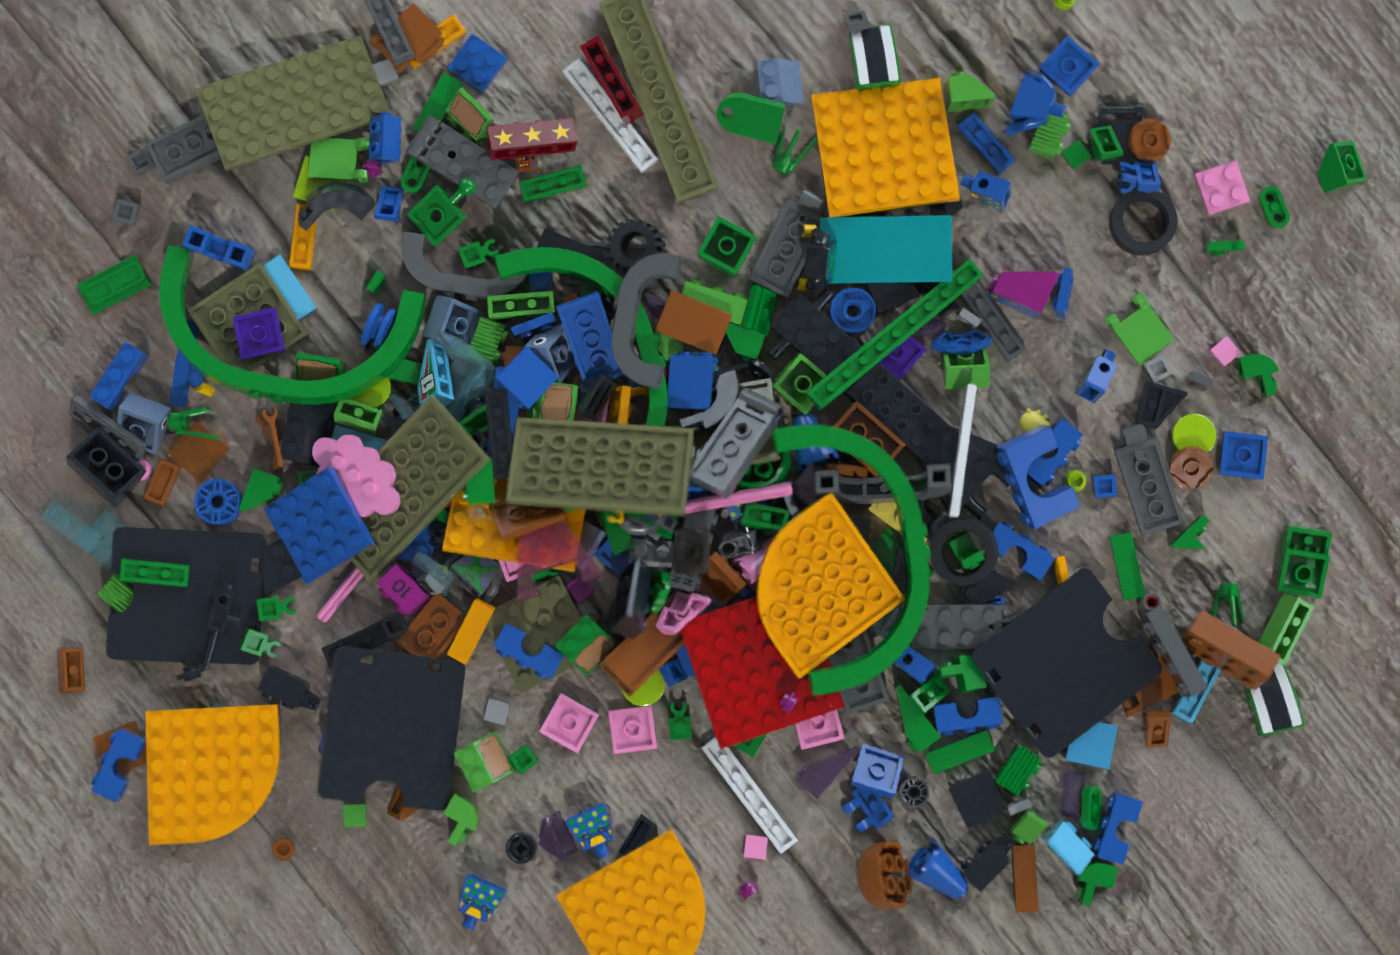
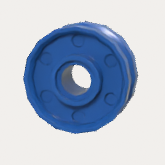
M844 289L835 296L831 303V321L847 335L855 336L862 334L874 322L876 313L874 300L862 289ZM855 307L858 309L859 314L851 317L847 314V309Z
M377 303L365 324L361 336V345L368 347L375 340L374 350L377 351L390 334L398 311L391 308L384 316L385 306Z
M215 478L199 486L195 493L194 506L201 519L213 525L223 526L232 523L240 516L242 511L239 510L243 496L242 492L233 483L225 479ZM221 496L224 500L223 505L216 508L214 504L215 499Z

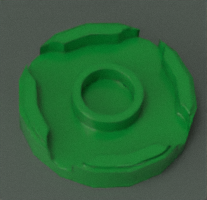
M664 570L655 573L651 579L653 587L648 598L650 606L647 612L657 614L661 610L670 589L671 575Z

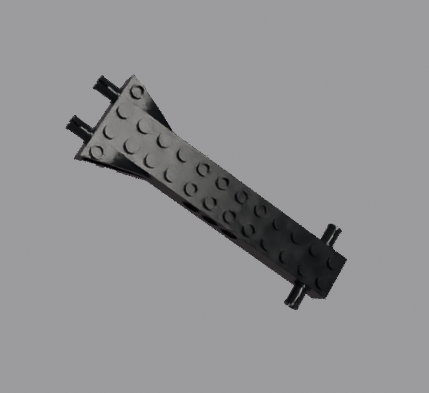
M824 288L813 302L807 300L799 292L772 322L770 329L780 339L767 351V354L771 357L778 351L772 358L777 362L790 347L797 353L804 355L826 375H829L857 352L861 346L823 314L822 310L835 298L832 293L824 298L829 293V290ZM880 363L875 365L843 392L853 403L859 402L906 444L904 448L917 459L924 473L927 471V466L950 465L952 487L960 429L952 427ZM970 434L960 508L963 509L965 507L977 520H980L983 516L982 514L987 512V509L973 498L974 492L990 475L997 477L1007 488L1010 485L1005 479V469L997 458L998 451L996 446L999 445ZM951 491L946 495L939 497V499H941L942 503L944 504L947 513L949 509Z

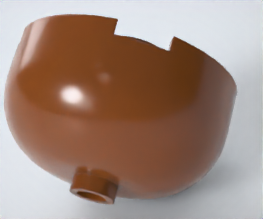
M895 841L872 844L863 851L857 863L856 877L862 896L870 905L882 910L903 908L907 905V894L912 893L913 880L906 874V871L910 872L908 867L909 859H903L900 851L902 846ZM905 870L904 878L889 876V874L902 873Z

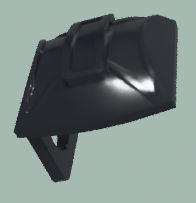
M931 500L918 501L922 523H925L927 527V536L924 537L931 539L949 518L947 513L943 512Z

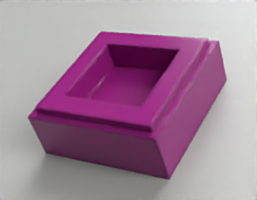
M583 573L565 585L577 604L595 592V589Z

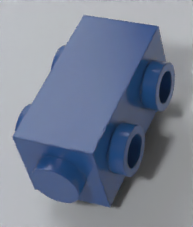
M381 112L379 116L370 118L369 160L384 164L400 161L401 118L393 117V114L388 112Z

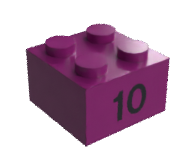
M395 564L377 582L380 586L378 591L386 599L392 598L396 602L394 607L402 615H414L432 597L401 565Z

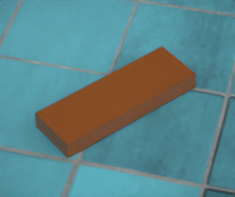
M1035 844L1014 845L1012 847L1015 912H1039Z

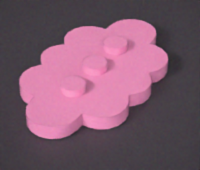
M344 435L337 441L333 438H321L315 442L312 455L314 460L320 465L317 474L327 467L333 466L360 517H368L375 511L379 514L389 515L398 509L400 496L397 490L392 487L396 479L395 469L387 461H380V456L376 449L364 447L360 438L355 435Z

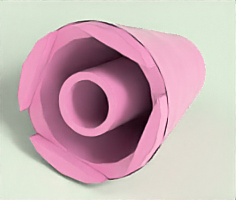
M775 536L762 542L763 547L760 551L753 554L740 555L731 561V566L738 568V572L748 582L746 585L753 591L757 588L758 573L764 554Z

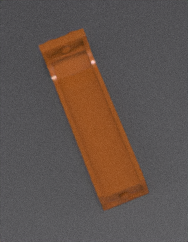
M717 551L706 561L705 568L700 567L698 576H701L702 580L699 589H694V593L699 594L701 591L725 605L748 582ZM677 589L665 601L657 614L652 613L645 620L647 625L643 633H640L634 640L626 638L599 665L629 697L684 645L680 630L675 635L663 634L656 627V623L664 607L670 608L677 591L692 595V593Z

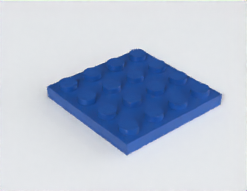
M333 466L322 470L264 508L279 538H282L299 569L305 585L312 583L375 543Z

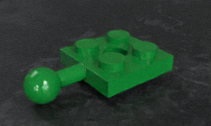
M462 179L459 182V189L451 197L440 185H436L407 213L409 218L434 247L439 246L468 218L456 203L464 195H471L475 192L476 184L472 179ZM435 210H439L442 214L439 222L433 219L432 215Z

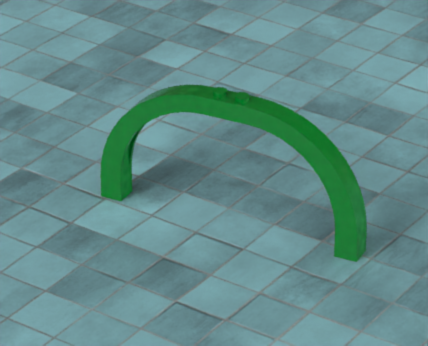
M168 245L159 289L160 306L167 330L178 350L199 373L229 390L247 394L248 397L257 400L261 399V397L268 398L271 402L278 404L283 402L310 405L334 403L359 395L383 381L399 366L412 348L422 323L427 302L425 294L403 290L395 323L385 342L376 353L360 366L342 375L323 380L301 381L232 367L213 357L196 341L190 331L185 313V291L194 259L190 249Z
M550 247L527 248L495 256L500 281L533 273H562L578 277L593 284L607 294L614 302L616 296H619L623 282L622 278L601 262L566 249ZM640 302L634 336L639 358L645 363L660 365L666 368L664 357L659 355L657 347H660L658 335H653L648 316ZM663 373L661 389L647 386L648 412L645 426L664 427L668 399L667 385ZM563 508L564 513L579 510L576 508Z
M798 425L771 429L775 452L809 447H828L844 451L865 462L881 477L889 488L898 509L907 564V590L897 621L885 638L861 657L844 664L813 669L807 673L810 692L813 695L849 689L867 682L891 666L906 650L918 631L926 610L929 595L928 558L931 555L929 545L925 544L924 537L927 536V527L925 523H922L919 504L907 477L894 460L871 441L853 432L823 425Z

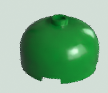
M789 450L780 452V460L751 464L736 487L742 491L783 483L791 465Z

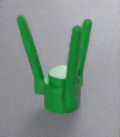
M796 130L786 152L780 155L785 132L782 131L775 156L771 161L774 163L772 168L784 175H787L789 171L793 173L797 164L817 143V137L810 142L792 163L793 158L789 155L801 130Z
M200 407L168 414V426L170 430H176L177 435L186 434L207 439H220L217 435L185 429L190 425L191 416L212 412V408Z
M1220 584V590H1215V601L1211 616L1216 618L1220 598H1222V602H1230L1233 627L1237 626L1235 602L1240 622L1243 624L1245 620L1238 584Z

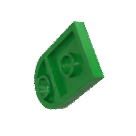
M731 93L720 101L717 109V119L720 125L730 133L776 144L786 104L744 93ZM730 108L734 113L726 114L723 109Z

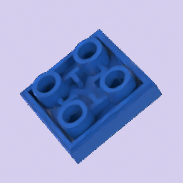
M526 346L495 379L526 409H529L556 381L558 376Z

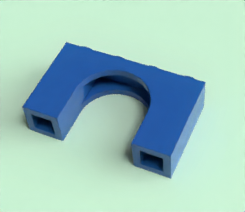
M1040 425L996 446L998 461L1004 467L1006 472L1005 479L1013 491L1012 498L1015 504L1019 506L1021 512L1020 519L1024 525L1034 529L1080 507L1075 491L1071 486L1061 485L1038 496L1032 493L1028 487L1026 476L1032 461L1058 447L1049 426Z

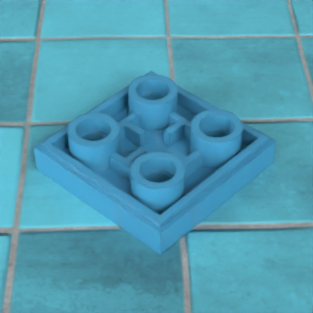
M1098 722L1067 746L1065 760L1109 770L1118 726Z

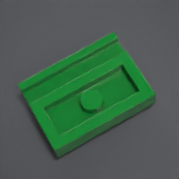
M752 285L741 327L768 336L779 294L761 288L759 285Z

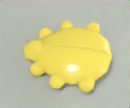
M1027 408L1019 421L1021 431L1025 433L1040 425L1051 427L1050 422L1046 421L1048 416L1045 414L1041 416L1040 410L1034 412Z

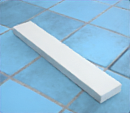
M580 58L562 70L568 81L640 173H643L658 161L656 155L631 124L625 125L605 90Z
M967 384L965 387L947 517L956 518L959 516L977 388L973 384Z
M716 737L701 747L779 853L782 854L798 841L729 747L720 750Z

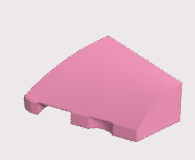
M677 591L670 608L664 607L656 627L663 634L675 635L710 604L711 599L695 593L689 595Z

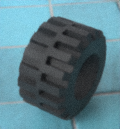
M635 218V221L626 219L627 223L620 222L618 229L615 227L612 229L613 236L609 235L608 240L611 242L607 244V250L610 251L608 256L613 260V265L625 273H628L638 261L645 257L666 253V250L663 249L666 246V242L662 240V233L647 221ZM638 236L645 237L647 246L644 254L637 259H629L627 255L629 242Z

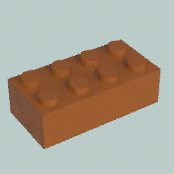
M1203 610L1192 620L1181 639L1189 654L1198 656L1209 666L1217 667L1222 670L1224 675L1236 678L1241 681L1243 686L1249 689L1257 690L1270 677L1281 656Z

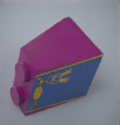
M1001 272L999 276H994L987 288V291L990 292L988 297L993 301L1036 319L1042 313L1060 273Z

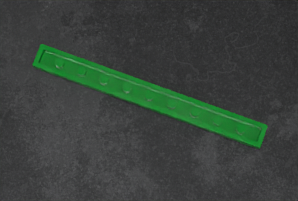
M971 259L967 260L952 273V282L939 283L806 393L807 397L821 411L980 280L984 274Z

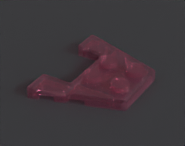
M564 521L519 536L518 601L538 596L532 576L533 573L567 563L577 562L583 582L602 577L601 569L596 566L591 556L584 550L579 540Z

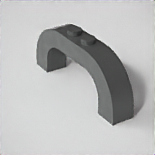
M403 231L401 252L406 268L422 286L429 290L443 293L445 297L456 298V295L465 296L464 300L477 302V299L487 300V296L508 295L517 291L529 276L528 274L500 281L499 276L493 279H481L437 272L431 269L425 260L427 237L423 234ZM511 248V251H510V252L516 251V250H520V249Z
M660 253L638 261L626 274L619 296H616L614 308L617 311L616 317L612 318L610 327L611 331H613L612 350L619 368L627 377L648 387L661 389L664 367L643 362L634 350V336L641 295L645 286L656 278L680 279L683 257L680 255Z
M950 465L927 466L925 473L906 476L917 501L941 497L951 491ZM838 470L815 471L816 495L819 498L832 492L840 504L895 503L889 488L881 477L846 478L840 476Z

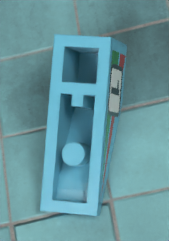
M428 339L417 387L420 406L431 395L435 396L444 407L454 401L446 345L432 339Z

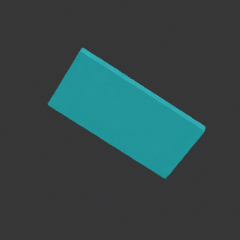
M952 215L820 218V230L828 233L830 240L837 241L833 282L825 283L952 282Z

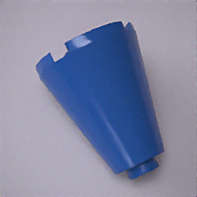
M799 413L795 416L796 419L793 420V426L819 425L814 415L808 413L806 415ZM809 447L795 449L797 470L800 475H804L803 471H808L810 475L814 474L815 471H822L824 464H832L835 460L837 463L840 462V457L833 448Z
M935 840L928 841V847L924 848L921 846L913 855L908 864L910 872L906 871V874L910 878L953 899L962 898L968 891V881L941 845Z

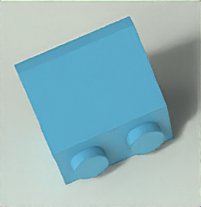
M1059 820L1041 838L1071 871L1079 875L1094 855L1090 850L1092 846L1084 837L1081 840L1075 834L1077 829L1069 821L1065 823Z

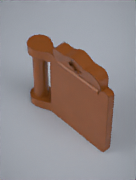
M411 4L397 17L415 58L395 66L380 33L373 36L369 42L374 49L377 48L394 65L393 69L397 73L402 72L413 59L423 64L428 59L435 57L438 50L444 44L440 36L441 30L415 4Z
M1153 646L1148 647L1161 663L1162 672L1134 694L1139 703L1138 705L1133 706L1130 698L1123 703L1126 718L1178 693L1174 686L1177 682L1173 675L1169 676L1163 666L1165 661L1162 656L1156 654Z

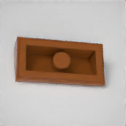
M83 647L57 649L59 693L85 691Z

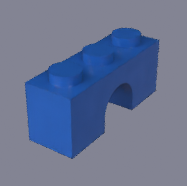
M191 225L182 244L183 247L190 249L192 252L244 271L250 269L256 251L251 247L232 240H224Z
M124 342L89 397L107 409L115 411L126 394L124 388L128 380L134 374L140 372L149 356L133 345Z
M1063 418L1058 420L1051 429L1058 446L1055 448L1052 458L1045 459L1039 456L1032 461L1027 470L1026 477L1039 487H1042L1044 484L1048 486L1055 478L1053 472L1056 468L1059 467L1061 469L1069 459L1066 456L1070 450L1075 451L1082 443L1080 438L1083 434Z
M1005 521L1002 524L1000 522L996 523L992 533L997 540L998 556L1003 557L1010 547L1020 548L1024 554V562L1019 569L1035 580L1040 581L1055 559L1051 556L1052 552L1042 545L1038 548L1032 544L1033 539L1023 533L1020 536L1015 533V528Z
M507 622L493 647L497 648L496 653L505 658H508V656L515 658V664L524 669H527L528 666L536 670L534 674L544 680L547 677L552 679L564 655L545 644L539 654H527L522 647V641L527 633Z
M993 696L975 699L976 710L969 718L959 716L956 703L954 702L934 705L932 713L935 730L941 732V736L954 734V730L963 729V733L976 731V727L985 726V730L998 728V724L1003 723L1000 698Z
M124 728L119 729L117 732L115 731L109 741V744H111L110 750L104 753L100 762L102 768L99 773L97 772L91 782V785H93L91 792L114 802L122 799L130 779L119 774L117 769L119 760L123 757L133 761L138 760L146 744L145 737Z
M1116 792L1113 793V796H1109L1106 803L1108 812L1106 817H1102L1099 829L1102 831L1100 837L1095 839L1093 845L1095 856L1124 865L1130 844L1118 839L1116 828L1124 820L1137 823L1143 801Z

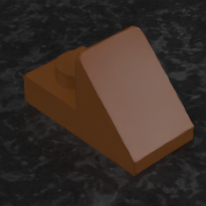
M1170 710L1152 711L1143 714L1146 748L1168 746L1171 725Z

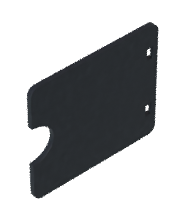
M119 527L115 529L112 539L111 571L120 573L121 559L190 565L187 587L132 582L134 599L131 605L119 614L108 615L107 656L113 660L202 663L211 629H207L209 610H212L214 592H217L218 586H221L223 582L234 585V590H237L230 616L241 618L239 627L227 624L226 631L219 633L211 663L255 664L260 656L240 650L239 645L248 626H256L255 631L261 632L262 621H259L256 599H263V547L266 546L264 536L259 533L134 527ZM251 558H259V572L251 571ZM222 596V597H221V600H222L223 602L227 603V601H228L227 597H226V596Z
M1081 568L971 653V660L1040 753L1047 758L1057 755L1162 672L1161 663L1140 635L1128 640H1118L1108 634L1104 627L1103 615L1106 607L1113 599L1088 568ZM993 668L1001 677L996 683L988 674V671ZM1034 723L1042 732L1037 737L1029 728Z
M352 647L338 648L334 655L317 784V794L319 797L329 800L361 803L363 794L370 785L377 781L387 780L394 783L400 789L403 795L404 807L438 811L445 810L450 799L455 759L454 752L456 751L466 671L465 665L457 660ZM361 654L374 656L373 662H360ZM428 663L441 664L439 672L429 671Z

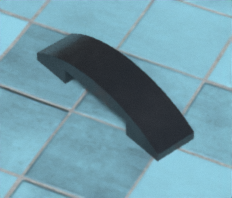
M397 612L356 633L339 639L321 648L329 667L332 668L334 655L338 648L352 647L372 650L409 632V628L403 615Z

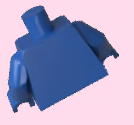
M1028 70L1025 71L1027 76L1024 75V78L1020 80L1022 83L1010 113L1011 119L1014 122L1005 120L1004 124L1009 126L1007 130H1003L1005 134L1014 136L1017 132L1047 125L1050 115L1059 118L1063 117L1066 105L1056 103V91L1045 75L1032 74Z

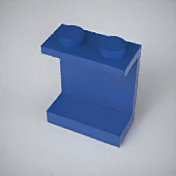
M678 352L677 355H670L667 408L672 410L706 411L714 404L711 401L713 366L718 364V359L712 357V353L699 352V356H691L690 352Z

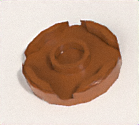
M1144 119L1137 122L1131 128L1128 135V146L1131 153L1137 159L1143 162H1154L1162 159L1167 150H1169L1171 135L1168 128L1159 120Z
M1198 446L1181 448L1173 455L1169 464L1171 478L1178 486L1184 489L1204 486L1209 482L1214 471L1211 456L1206 450Z
M824 464L823 471L838 470L840 476L850 478H866L868 469L864 467L841 464Z

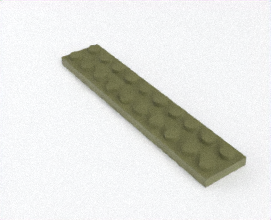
M605 0L600 2V8L638 104L645 114L643 117L677 203L717 189L718 184L645 0Z

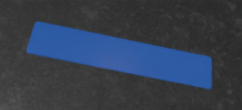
M187 321L190 331L197 341L199 327L195 322ZM177 350L169 405L186 407L190 385L188 374L192 370V365L179 350Z

